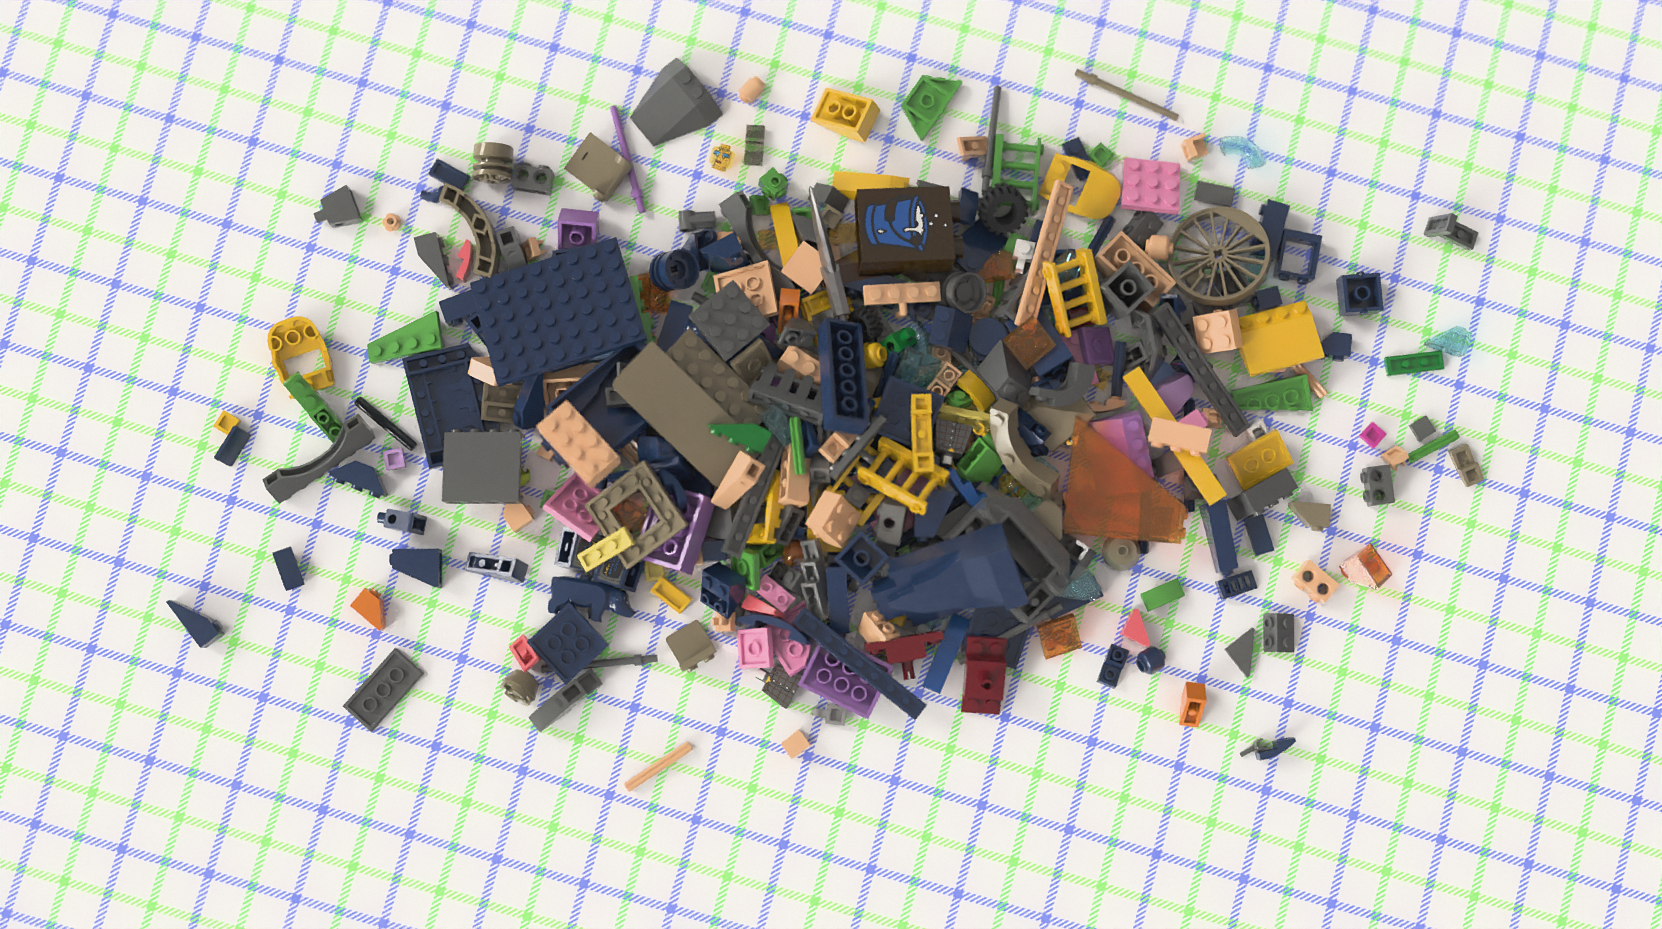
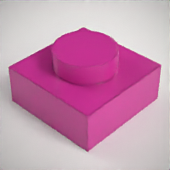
M1372 421L1358 437L1374 449L1387 434Z

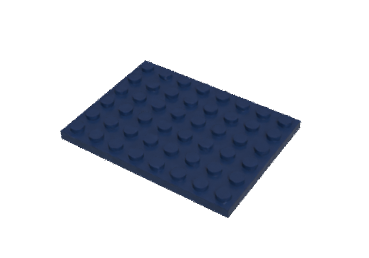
M617 237L470 282L498 387L648 341Z

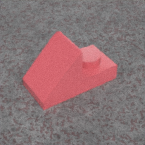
M522 634L509 648L523 671L527 672L541 657L527 643L529 639Z

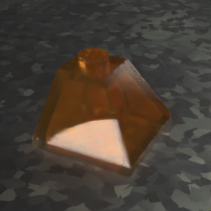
M1371 543L1339 565L1341 573L1349 582L1374 590L1379 589L1393 575Z

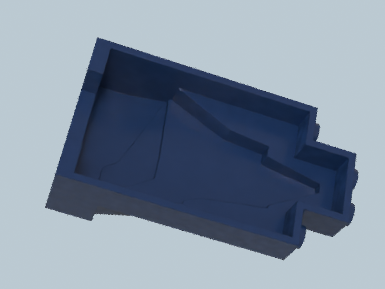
M642 342L614 351L546 406L549 411L547 416L567 400L615 453L620 451L644 430L653 426L633 407L607 408L605 388L614 387L613 383L617 377V362L629 364L647 344ZM540 434L542 439L540 444L547 452L550 450L555 455L553 459L559 466L563 464L568 469L570 465Z
M1001 522L889 559L890 568L887 569L888 576L873 580V589L870 590L873 600L878 601L876 605L879 614H883L886 621L906 615L907 620H911L914 627L967 609L1005 605L1006 610H1010L1029 603L1019 569L1013 559Z

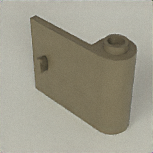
M589 132L564 169L589 187L595 193L593 197L602 203L603 201L608 202L634 165L593 133Z

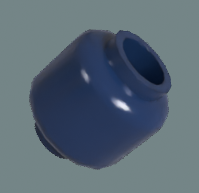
M1150 646L1138 653L1136 665L1142 673L1152 675L1165 667L1166 655L1163 650Z

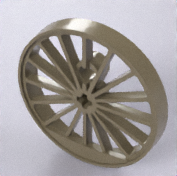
M1219 206L1197 211L1181 222L1170 239V243H1174L1173 254H1169L1167 259L1169 275L1176 281L1175 286L1182 294L1200 304L1225 306L1242 301L1252 295L1262 285L1270 270L1272 254L1265 230L1255 218L1236 208ZM1214 217L1226 219L1219 245ZM1211 219L1215 246L1198 222ZM1231 221L1238 225V227L1224 244L1228 224ZM1195 225L1209 246L1189 235L1186 231ZM1242 228L1249 232L1248 235L1231 244ZM1181 236L1204 250L1177 246V243ZM1253 237L1263 242L1261 245L1235 249ZM1265 250L1264 260L1235 256L1237 254ZM1174 251L1203 255L1173 261ZM1203 261L1180 276H1177L1174 270L1175 266ZM1233 261L1262 265L1263 267L1259 275L1256 276ZM1227 264L1254 281L1244 288ZM1222 267H1225L1241 291L1227 295ZM1219 268L1224 296L1212 297L1210 295ZM1205 269H1211L1213 271L1210 275H1205L1203 273ZM1199 271V278L1191 288H1188L1182 280ZM1202 281L1210 283L1207 295L1195 292Z

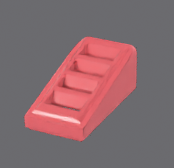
M751 594L746 596L741 605L742 608L751 613L781 619L785 616L784 613Z

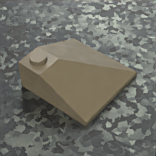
M1067 373L1064 374V375H1065V378H1064L1063 381H1060V383H1062V384L1064 383V381H1065V379H1066V377H1067ZM1031 395L1021 408L1052 433L1044 442L1052 453L1096 417V414L1084 397L1071 405L1056 407L1045 405V401L1036 400V395Z

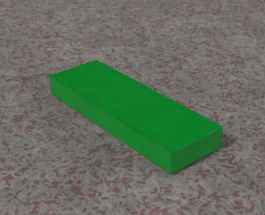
M1442 350L1384 358L1386 377L1445 369Z

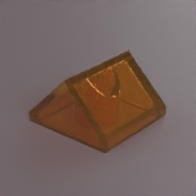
M649 272L639 274L638 281L642 280L643 292H639L640 299H644L645 311L641 312L667 314L670 305V291L665 292L654 286Z
M630 497L613 509L622 525L628 528L631 535L645 522L648 513Z

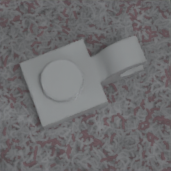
M827 704V710L813 708L812 716L825 717V724L845 726L847 709L839 705Z

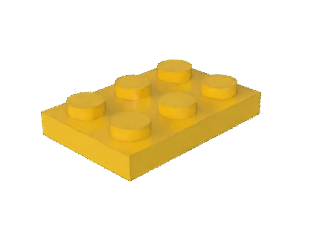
M1276 429L1225 457L1243 491L1294 463Z

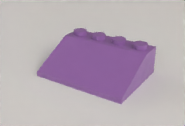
M1138 410L1091 420L1082 428L1097 497L1136 493L1156 488L1142 418Z
M684 490L687 496L686 508L680 510L689 526L642 560L692 575L715 504L711 502L712 499ZM651 505L640 535L661 521Z
M819 644L798 684L867 720L881 694ZM859 650L886 673L891 674L894 666Z

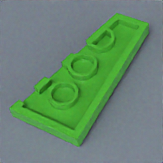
M431 312L367 344L369 363L375 364L444 349L439 312Z
M1306 373L1230 390L1231 397L1240 410L1313 411Z

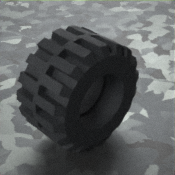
M997 183L994 188L989 186L987 192L983 191V198L978 199L980 205H977L978 216L990 232H994L996 235H999L1001 232L1005 236L1007 232L1013 234L1015 229L1020 230V225L1025 224L1026 220L1024 218L1028 217L1029 214L1027 212L1029 208L1026 199L1011 184L1008 186L1007 183H1002V186ZM1000 203H1012L1011 209L1006 215L1001 217L994 216V210Z

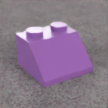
M561 208L558 217V250L592 245L598 242L599 212Z

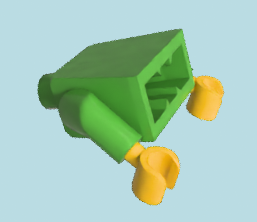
M978 422L981 426L979 431H976L973 427L972 430L983 438L979 437L956 466H954L953 461L950 467L956 471L960 479H966L971 483L979 481L988 482L993 475L1000 476L1003 471L1001 467L1003 462L996 451L992 436L989 432L986 433L985 427L981 422Z

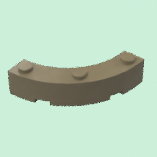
M444 183L439 201L464 217L475 238L477 249L473 273L482 278H490L498 274L500 264L499 243L489 217L466 193L453 185Z
M1000 398L991 407L990 430L996 451L1005 467L1018 482L1032 493L1048 501L1058 489L1061 474L1053 471L1042 462L1038 463L1031 456L1030 449L1024 439L1020 437L1017 429L1019 426L1018 405Z

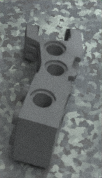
M886 496L878 506L877 515L880 518H878L875 524L874 534L877 535L876 545L892 559L900 554L896 552L897 546L900 547L908 507ZM889 562L880 570L881 575L874 576L869 582L872 583L873 580L888 576ZM852 578L847 590L856 594L860 583Z

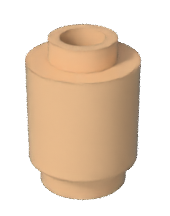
M757 76L749 78L738 90L740 94L738 97L745 104L748 102L752 104L764 91L766 85Z

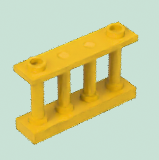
M1076 249L1075 259L1059 265L1048 261L1042 262L1043 275L1047 281L1056 321L1055 329L1060 336L1072 337L1070 328L1088 321L1098 325L1107 323L1092 249ZM1079 266L1080 277L1060 284L1057 273ZM1083 284L1085 292L1083 296L1064 302L1063 291ZM1087 302L1088 313L1068 321L1066 310Z
M882 436L878 443L877 451L880 452L868 469L861 465L859 466L857 479L863 484L870 485L909 507L914 513L924 516L928 504L925 500L936 485L943 488L946 486L950 472L934 464V472L914 473L912 451ZM889 457L896 461L886 477L882 478L875 474L885 458ZM907 467L913 472L903 486L900 488L891 483L901 468ZM919 476H923L930 480L918 497L910 494L908 491Z
M872 441L864 449L871 456L879 455V452L870 446ZM860 456L852 462L834 485L831 486L829 484L825 491L838 494L836 489L842 482L850 488L854 481L847 475L853 467L858 470L862 464L858 461ZM906 467L901 468V470L897 474V479ZM871 493L865 501L867 505L863 510L854 507L862 515L856 524L858 528L864 525L886 494Z

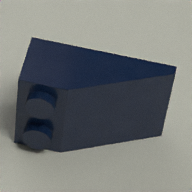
M979 218L975 221L973 227L970 226L961 234L964 245L963 258L955 259L953 265L959 271L979 274L1005 247L1008 238L1003 236L1001 232L999 235L990 232Z

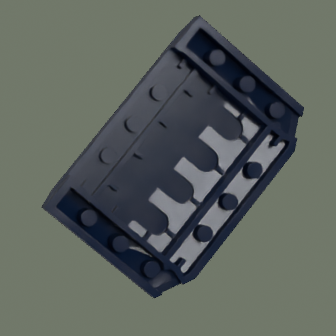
M469 343L402 358L429 470L443 467L445 432H451L452 429H460L463 432H470V429H480L482 432H489V429L500 430L498 422L481 420L484 381L468 374L471 358L480 357Z

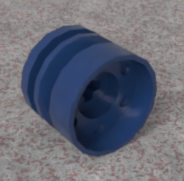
M685 249L659 253L653 258L649 267L650 279L654 286L665 292L690 288L696 283L700 273L699 262L695 255Z

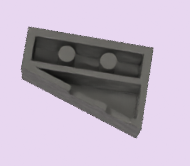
M1285 468L1248 490L1241 492V494L1227 500L1226 504L1236 521H1239L1252 514L1255 517L1265 512L1264 507L1268 506L1271 508L1279 504L1278 499L1282 498L1285 500L1294 495L1292 491L1299 487L1289 470Z

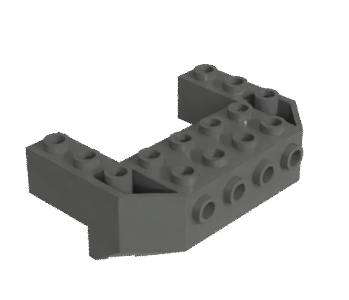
M983 497L943 539L946 541L1001 522L1013 559L1033 580L1031 585L1025 590L1029 603L1010 609L1011 613L1020 622L1029 623L1054 596H1061L1070 582V554L1019 497Z

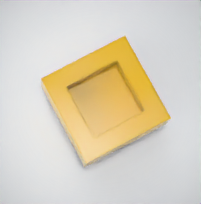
M223 410L213 427L228 435L234 425L238 427L242 420Z

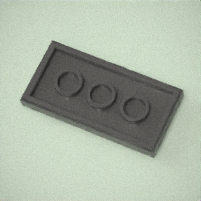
M394 648L342 707L370 732H373L425 673L400 650Z

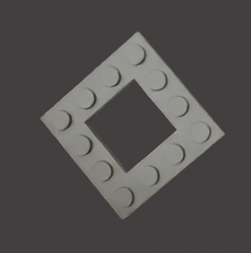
M646 460L639 463L584 505L605 537L624 527L613 509L639 489L661 520L634 540L636 544L617 554L626 569L632 568L689 526Z

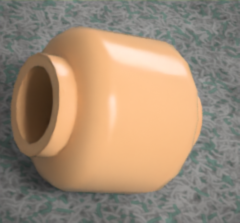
M1152 235L1150 239L1146 240L1145 253L1153 260H1167L1169 254H1173L1174 243H1170L1168 236Z

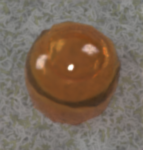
M792 539L788 546L784 545L781 557L786 566H796L794 560L803 558L801 540Z

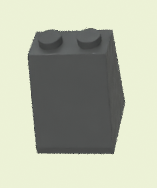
M1130 260L1099 284L1104 307L1116 320L1128 315L1156 289Z
M999 340L976 370L997 393L1015 402L1022 408L1031 397L1029 392L1030 387H1032L1027 357L1002 340Z

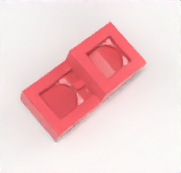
M467 239L458 254V257L463 262L456 274V277L466 283L469 277L474 255L473 244Z

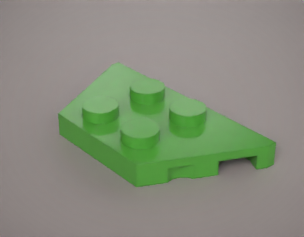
M922 75L908 94L901 108L920 141L923 142L962 85V80L957 79V81L943 77L933 78L932 76Z

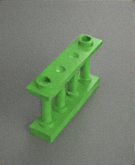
M996 134L991 187L994 188L997 183L1002 186V183H1007L1008 186L1011 184L1015 188L1032 190L1031 200H1026L1028 208H1030V216H1034L1035 212L1039 210L1040 199H1037L1040 155L1043 156L1044 144H1041V138H1037L1035 145L1007 143V141L1003 140L1004 134ZM1008 150L1035 153L1034 164L1005 161V159H1002V152ZM1001 170L1033 171V181L1005 180L1004 177H1000ZM1002 202L995 208L994 212L996 213L998 207H1001V205L1011 206L1012 203Z

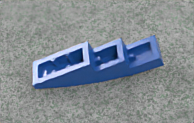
M950 467L944 468L950 472L948 482L951 487L971 508L983 497H987L985 492L975 491L970 481L966 479L960 480L954 469Z
M956 613L951 615L943 634L944 639H941L922 687L938 694L941 693L965 636L970 619Z

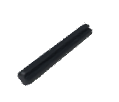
M363 397L357 398L354 404L408 450L412 451L415 449L417 443Z

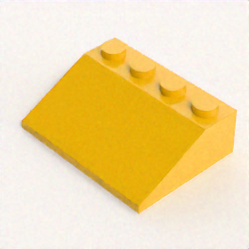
M1305 300L1239 317L1243 347L1237 349L1250 377L1324 358L1314 319Z

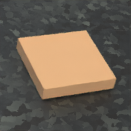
M803 241L781 270L782 274L811 295L823 280L820 271L822 265L819 252Z

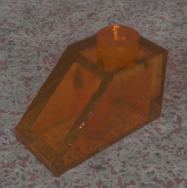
M1002 250L991 255L978 272V275L983 278L985 283L1016 279L1011 252Z

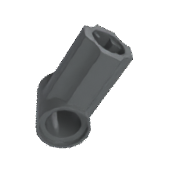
M682 210L678 212L680 232H694L696 229L716 228L715 211L695 212L693 210Z

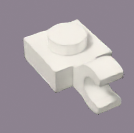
M1017 239L1012 258L1017 260L1016 273L1023 274L1025 262L1031 263L1035 242Z

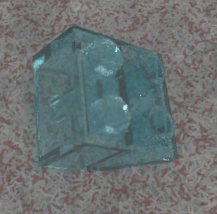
M906 346L893 376L926 389L938 371L942 360Z

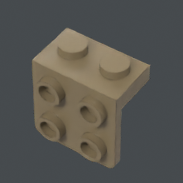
M698 620L692 621L666 637V642L677 659L682 672L687 670L690 673L698 668L697 664L704 660L706 663L715 658L714 654L717 650Z

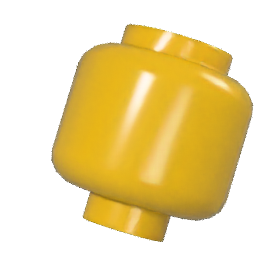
M876 342L863 345L865 369L883 366L887 360L886 349Z

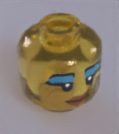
M721 143L720 146L712 148L709 163L712 165L711 168L723 172L732 168L736 156L735 152L731 150L732 146Z
M1010 472L1000 477L998 489L1003 495L1019 498L1024 496L1026 487L1018 482Z

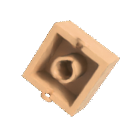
M1219 309L1214 310L1213 313L1193 317L1197 346L1202 354L1224 352L1243 347L1237 309L1225 311Z
M824 491L805 524L814 531L813 535L821 538L827 544L843 548L862 515L841 495Z

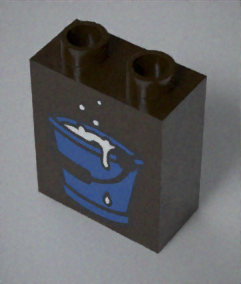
M949 186L857 189L854 212L859 276L951 272L955 259L963 258L962 235L953 236L952 223L960 222L959 199L950 200Z

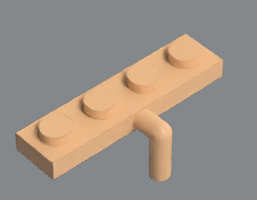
M940 282L863 286L864 306L899 304L900 311L895 313L897 319L907 315V303L941 301Z

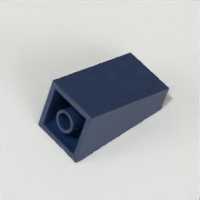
M1041 306L1033 331L1015 325V322L1010 318L1005 322L1040 380L1050 376L1053 380L1058 375L1068 373L1069 362H1076Z

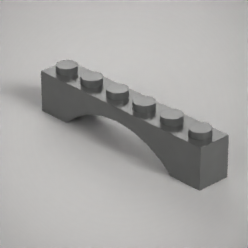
M743 191L735 192L719 204L721 214L728 219L731 224V230L738 235L742 248L751 257V263L756 264L766 260L770 263L776 300L780 302L781 288L802 289L782 274L781 270L783 268L774 263L760 247L753 228V206Z
M357 414L342 425L338 437L327 451L303 465L291 468H278L262 479L265 489L279 504L290 499L292 495L306 488L315 479L321 478L324 473L337 467L340 462L353 456L362 447L369 445L376 438L371 427L360 414Z

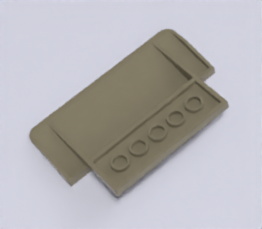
M690 328L683 333L666 353L651 341L615 378L613 383L615 391L716 488H719L740 451L754 459L759 456V452H756L754 455L746 451V446L741 443L736 446L728 442L729 437L723 434L721 437L710 433L711 428L707 427V425L715 423H754L759 425L772 409L748 401L750 387Z

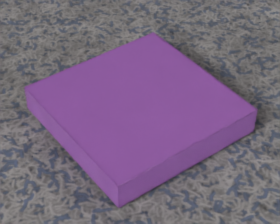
M1081 327L1077 329L1084 364L1094 366L1114 364L1115 352L1109 327Z

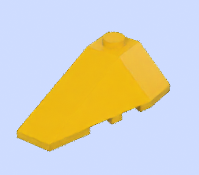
M834 171L832 186L848 199L855 201L857 189L905 188L909 186L910 178L884 174Z

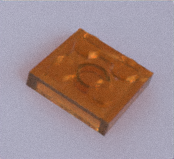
M1033 315L1002 340L1026 370L1056 346Z
M1073 613L1036 625L1043 656L1046 660L1082 648L1076 618Z

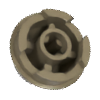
M1115 533L1109 536L1102 547V556L1105 563L1117 571H1126L1133 568L1139 561L1141 554L1138 541L1127 533Z
M515 669L502 679L503 682L499 688L506 690L504 694L516 703L518 701L525 702L523 705L526 707L532 701H535L539 683L530 672Z

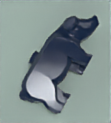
M580 575V578L573 576L552 577L551 599L548 602L549 613L557 614L569 602L577 607L588 608V619L596 622H602V615L606 609H611L614 613L627 618H631L637 613L631 608L629 595L626 591L612 585L591 580L592 576Z

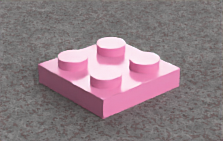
M772 628L737 630L739 669L774 667Z

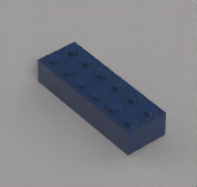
M826 317L817 329L824 430L861 435L870 424L862 324Z

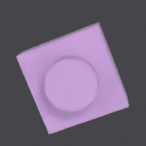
M403 448L383 451L387 471L406 467Z

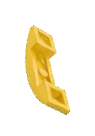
M788 202L769 205L783 268L798 249Z
M911 394V437L914 473L934 472L931 394Z

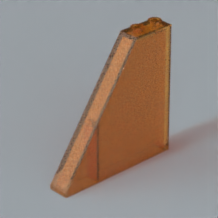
M1075 415L1063 532L1065 534L1181 544V539H1185L1186 527H1183V522L1188 517V508H1185L1184 503L1080 416Z

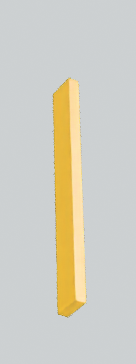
M1140 367L1123 376V380L1151 421L1153 417L1177 422ZM1182 450V453L1173 451L1209 506L1227 495L1202 457L1190 455V451Z

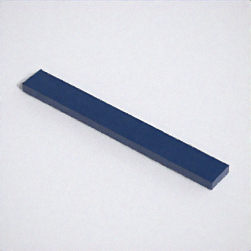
M805 607L793 620L792 623L912 719L916 720L927 706L926 703Z

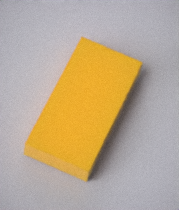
M663 575L650 589L653 594L679 614L683 612L693 599Z

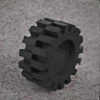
M863 305L853 310L849 314L850 318H848L849 322L862 324L863 343L877 338L883 332V328H881L883 323H880L882 318L877 316L879 314L878 311L874 312L875 308H870V305Z

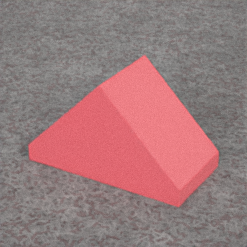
M1139 609L1131 610L1120 635L1143 647L1150 646L1151 644Z

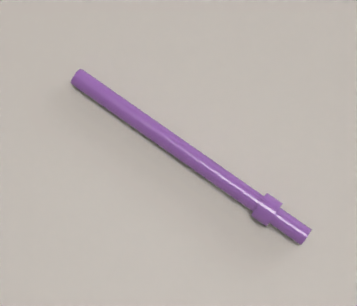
M617 105L610 106L622 155L633 164ZM633 166L628 173L632 187L631 194L633 200L636 201L639 214L646 212L643 202L644 195L642 189L639 188Z

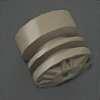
M496 142L474 144L473 159L478 162L473 164L472 169L475 171H472V178L488 184L511 182L512 175L510 173H512V167L507 164L513 162L514 148L507 144Z

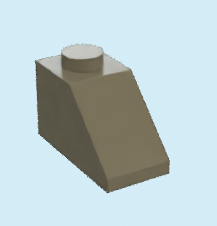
M1052 498L1048 501L1044 500L1032 513L1060 541L1062 539V510L1059 508L1061 506L1059 502Z
M1297 501L1288 503L1289 509L1305 527H1311L1312 531L1323 532V529L1330 527L1331 504Z

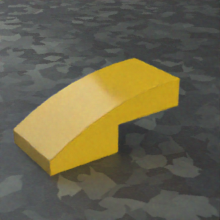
M970 370L962 375L956 383L957 386L971 396L972 403L983 412L996 400L989 388Z

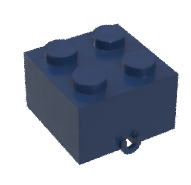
M1364 271L1356 274L1341 275L1336 279L1339 317L1374 315L1384 310L1380 273L1364 274Z

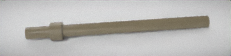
M1076 69L1074 76L1087 81V84L1099 86L1174 121H1177L1179 114L1097 78L1098 75L1089 74L1080 69Z

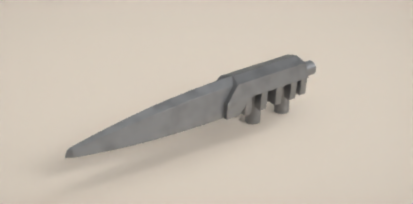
M810 186L809 198L812 221L822 265L820 271L826 283L831 312L834 319L839 318V320L847 321L846 316L850 314L839 264L835 263L822 213L814 190Z

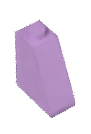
M1177 372L1153 385L1174 417L1194 392L1192 378L1189 374Z

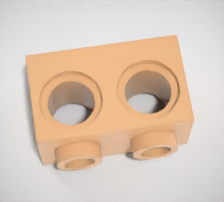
M1311 560L1304 561L1291 577L1295 581L1293 584L1298 589L1307 591L1309 598L1316 603H1325L1340 585ZM1305 571L1310 574V580L1308 582H1306L1303 579V573ZM1320 584L1325 587L1323 595L1318 592Z

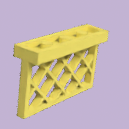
M952 388L947 394L956 391L955 388ZM946 402L942 403L937 415L938 419L970 425L976 431L981 429V426L978 424V422H981L985 427L986 433L989 432L991 434L990 414L988 413H990L992 406H989L983 412L973 403L964 409L950 406Z

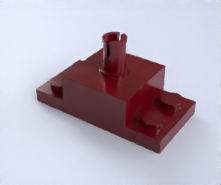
M934 630L904 635L887 641L864 642L866 652H870V655L882 653V649H884L886 662L888 664L901 663L903 680H909L908 671L910 679L916 678L913 661L927 658L925 642L928 645L939 644V640L944 639L943 631Z
M967 635L961 712L1000 715L1007 665L1005 660L1006 638Z

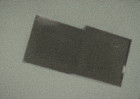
M746 125L744 165L763 166L765 126Z

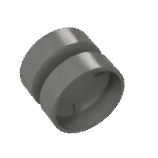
M951 271L943 274L938 280L940 282L941 301H939V304L941 306L957 309L964 313H973L979 310L985 303L987 297L986 283L976 273Z

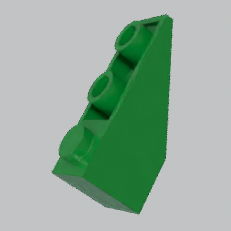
M715 423L707 425V427L711 428L710 433L721 437L723 434L729 437L728 442L736 446L741 443L746 446V451L754 455L756 452L762 454L772 435V432L754 423Z

